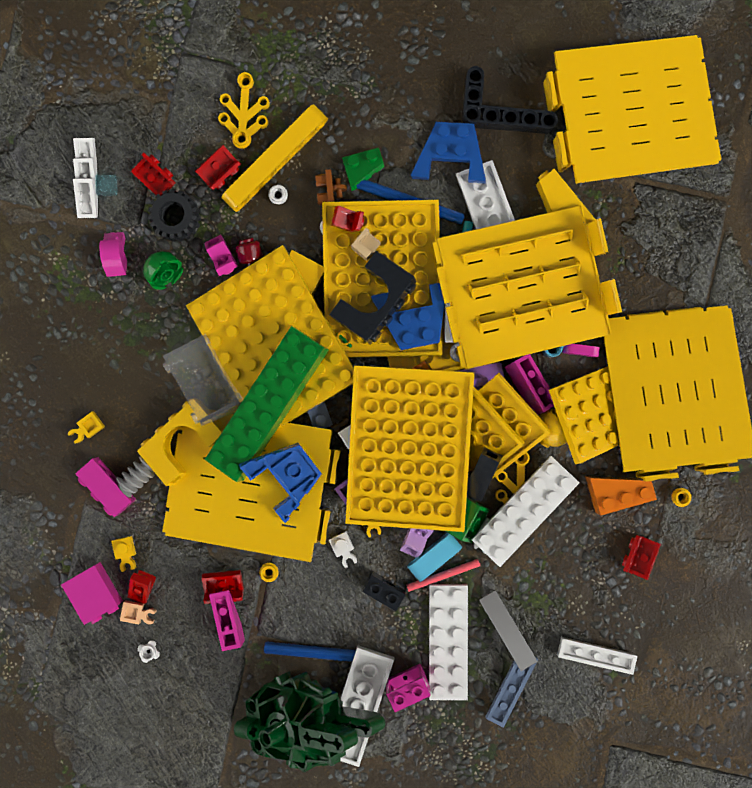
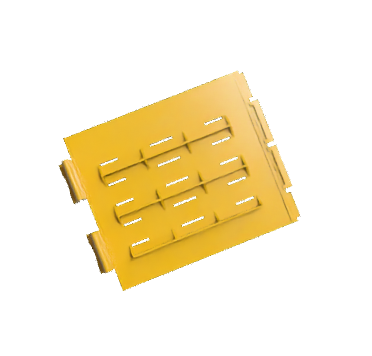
M697 35L554 52L557 71L554 74L552 71L547 72L543 84L548 111L555 112L563 106L567 131L564 133L563 131L557 132L553 140L559 173L573 165L575 183L578 184L715 165L721 161L718 139L715 140L717 131L712 101H708L711 95L705 62H702V59H704L701 38H698ZM641 107H643L642 109L626 110V109H633V108H641ZM646 125V126H638V127H631V128H629V126ZM598 130H601L600 132L588 133V132H590V131H598ZM649 142V143H643V144H635V145H632L633 143Z
M583 205L437 238L432 243L436 263L441 265L436 270L444 304H450V307H446V313L453 342H459V346L456 348L461 368L465 367V370L611 335L608 315L622 312L615 279L600 283L595 256L604 255L608 252L601 218L587 224ZM569 240V242L556 244L557 242ZM528 249V251L510 255V253ZM573 257V259L560 261L561 259ZM482 260V262L468 265V263ZM531 266H532V268H530V269H526V270L514 272V270L523 269V268H527V267H531ZM577 274V276H573V277H569V278H565V279L563 278V277H565V276ZM486 277V279L472 282V280ZM536 284L535 286L518 289L519 287ZM581 291V293H577V294H573V295H569V296L567 295V294H569V293H574V292ZM489 294H490V296H488V297L476 299V297L485 296V295H489ZM540 301V303H535L522 307L523 304ZM585 308V310L577 311L573 313L571 312L573 310ZM489 312H494L493 314H489V315H485V316H481V317H480L481 314H485V313H489ZM544 318V320H540V321H536V322H532V323H527V324H526L527 321H532V320ZM498 329V331L484 334L486 331Z
M728 305L708 307L704 311L701 307L667 310L666 315L663 311L627 315L628 320L625 317L609 318L612 334L603 337L623 472L639 471L636 472V477L644 481H653L664 478H679L678 473H671L669 471L677 469V466L699 464L694 466V470L703 472L704 475L739 471V466H729V464L738 462V459L752 458V426L731 308H728Z
M209 410L224 429L234 415ZM287 423L276 430L264 449L266 451L261 453L260 456L299 443L322 473L308 494H305L299 502L300 505L297 507L299 511L293 510L289 520L284 523L275 512L274 507L287 498L289 494L268 468L250 481L246 476L243 481L260 484V486L245 484L242 481L235 482L204 460V457L208 455L212 447H208L190 427L179 429L182 430V434L178 433L174 458L187 473L174 485L169 486L166 507L169 508V511L165 513L162 531L165 532V536L311 562L314 543L326 544V532L331 511L330 508L320 509L324 482L336 483L337 463L341 452L340 450L330 449L332 430ZM201 474H202V475H208V476H214L215 478L204 477V476H201ZM198 491H199V492H204V493H210V494H212V495L201 494V493H198ZM239 499H245V500H250V501H256L257 503H252V502H247V501H241V500H239ZM195 509L206 510V511H209V513H208V512H203V511H197V510H195ZM237 516L246 517V518H251V519H254V521H253V520H248V519L237 518ZM282 524L296 526V528L282 526Z

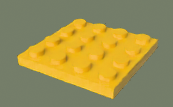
M608 367L549 389L575 464H581L620 445Z
M500 373L483 385L478 392L525 444L498 465L493 478L551 433L547 425Z
M475 387L473 388L468 472L475 468L485 447L503 456L499 463L501 464L525 444Z

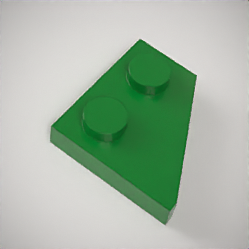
M379 147L342 157L351 191L356 190L357 185L361 181H367L374 173L384 168Z

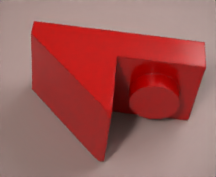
M141 570L138 573H133L130 578L127 598L145 605L156 577Z

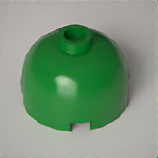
M167 251L153 253L147 258L143 266L144 277L153 289L167 288L165 285L170 282L173 285L183 273L182 262L174 254Z

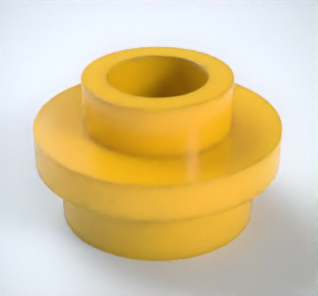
M677 488L673 491L671 499L676 506L685 507L691 502V494L685 488ZM683 494V499L679 501L678 496Z
M265 563L260 568L259 574L265 582H272L278 577L279 570L275 564ZM271 569L273 571V574L268 575L266 573V570Z

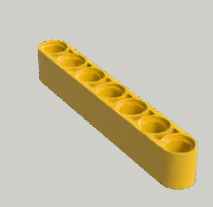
M314 104L311 105L224 192L221 198L235 212H238L325 125L328 118Z

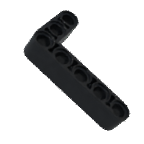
M473 66L468 70L464 88L463 123L474 124L475 128L541 134H548L553 131L558 123V116L553 111L482 105L484 71L479 66ZM476 75L479 80L473 81L470 76ZM475 94L478 99L471 100L468 95ZM473 113L475 114L476 118L469 119L467 117V114ZM486 115H493L495 120L489 121ZM511 116L514 122H507L505 117ZM524 118L532 119L533 124H527ZM544 119L550 120L552 125L547 126L544 123Z

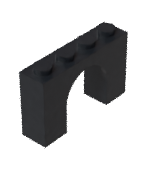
M375 251L365 265V268L370 274L387 285L388 298L384 306L376 312L363 313L340 299L329 314L334 320L369 345L372 342L375 343L380 338V331L384 326H388L391 323L392 315L396 309H401L405 302L404 298L415 290V283L417 282L413 275L378 251Z
M486 447L484 448L475 468L468 472L467 496L470 499L482 501L503 457L502 455Z

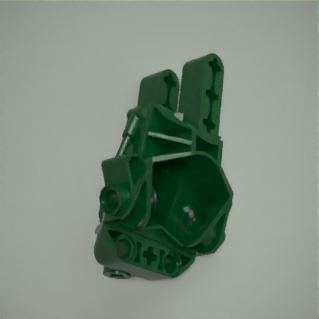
M291 671L266 683L246 700L247 716L236 722L234 734L236 737L250 740L254 753L263 757L286 760V764L290 768H299L305 773L316 766H333L346 755L345 751L358 743V736L368 738L384 729L385 720L378 712L344 707L343 701L340 700L337 692L332 691L329 687H321L316 679H310L307 672L293 677Z

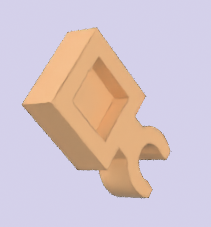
M125 600L120 621L139 625L142 619L146 624H153L155 620L150 619L148 613L155 614L157 610L154 608L144 610V604Z

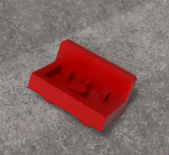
M221 145L195 172L212 190L215 188L218 190L225 184L224 180L229 175L233 176L239 171L238 166L241 163L234 158L224 145Z
M143 152L141 155L144 158L131 172L155 195L159 194L162 196V191H169L176 183L172 179L174 175L166 167L162 170L158 166L160 162L152 154L147 156Z
M636 535L635 538L632 537L629 544L631 551L629 556L626 555L622 563V566H624L623 571L648 580L661 543L640 535Z
M241 570L202 574L201 579L205 593L204 604H211L209 594L225 590L230 591L233 602L243 599L244 585Z

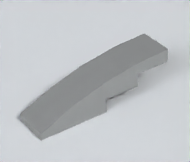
M496 590L480 599L479 601L520 671L538 662Z

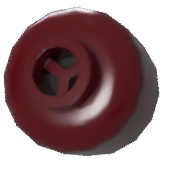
M253 237L238 241L239 244L235 249L241 264H247L248 267L263 258L259 241L254 240Z

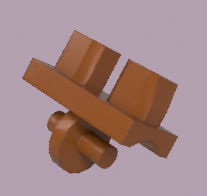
M325 170L326 174L315 176L316 187H327V193L317 194L318 205L321 206L322 202H335L334 192L337 194V199L343 198L342 192L347 191V185L341 184V178L335 179L336 185H333L331 170Z

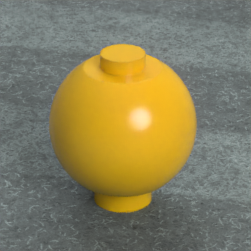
M549 409L541 413L539 417L547 425L551 433L539 443L547 448L566 444L567 440L556 410Z

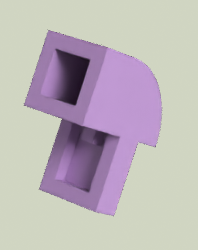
M409 528L400 551L418 558L423 552L428 537L434 530Z

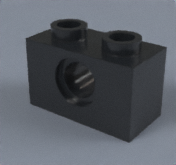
M374 571L369 575L362 591L394 611H397L406 595L405 589Z

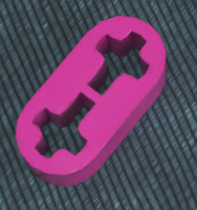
M569 344L563 347L562 353L598 357L600 347Z

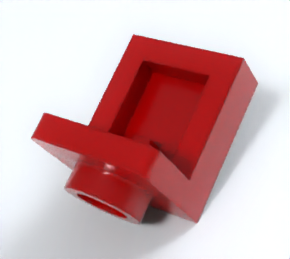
M335 206L331 226L349 232L360 231L364 224V212H355L341 206Z

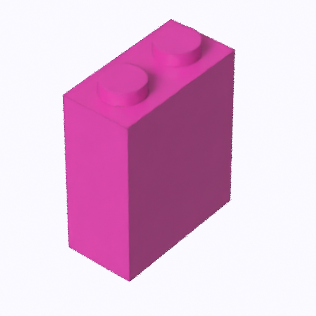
M101 562L61 584L84 625L89 622L92 624L102 619L101 615L106 612L110 615L118 610V605L123 602Z

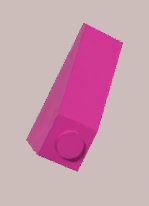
M225 590L209 594L222 651L241 648L245 638L230 591Z

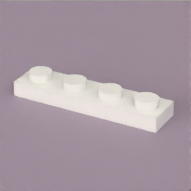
M561 637L557 652L559 658L632 675L637 661V655L634 653Z

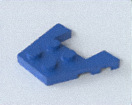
M436 122L411 173L412 179L429 180L431 161L470 163L469 183L486 184L475 125Z
M440 283L429 285L432 305L394 312L392 315L393 319L387 327L400 350L440 342L444 300ZM388 293L371 296L378 310L386 303Z
M299 443L239 464V467L250 481L268 468L286 490L289 496L274 507L275 512L284 523L289 520L290 514L294 509H297L301 499L305 494H308L322 475Z

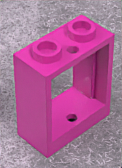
M421 664L388 678L386 695L394 712L431 696L429 682Z

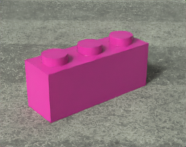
M530 354L505 367L523 400L537 415L554 407L549 393L550 388Z
M99 457L92 458L76 473L79 483L91 491V496L103 504V509L110 516L120 515L136 500L133 495L129 498L123 494L118 487L116 476Z

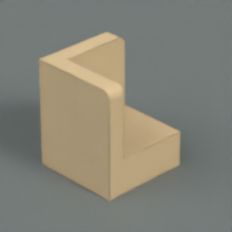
M366 227L351 245V249L367 261L380 246L381 242L370 234L369 229Z

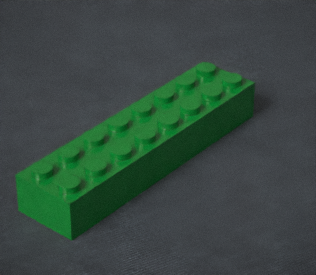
M291 326L204 460L235 482L244 481L246 475L239 467V464L261 455L329 349L298 328Z

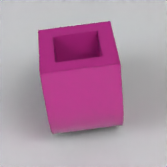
M124 232L104 234L103 241H100V258L107 277L126 275L128 261L124 253Z
M221 234L204 243L219 276L231 273L238 266Z

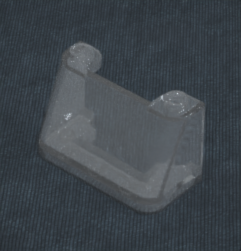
M206 334L163 355L166 362L162 363L168 374L172 372L192 408L193 413L190 415L195 424L200 423L201 426L235 413L243 401L222 367L211 345H208L210 341Z

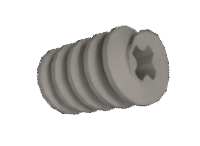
M141 456L139 457L140 464L136 461L133 462L135 469L129 466L127 467L130 472L129 474L123 471V479L116 477L119 489L129 498L132 497V493L138 491V488L143 487V483H147L149 478L155 476L154 471Z

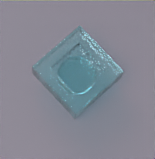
M96 175V195L117 196V176Z

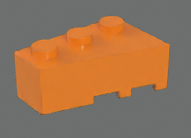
M585 476L595 513L599 515H605L657 500L652 481H644L638 478Z

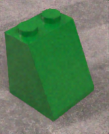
M467 497L464 532H446L461 541L472 543L471 539L477 534L490 509Z

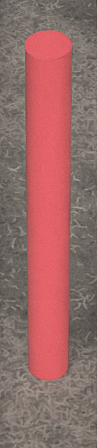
M476 559L431 575L421 582L409 583L406 586L410 592L479 567L480 563Z

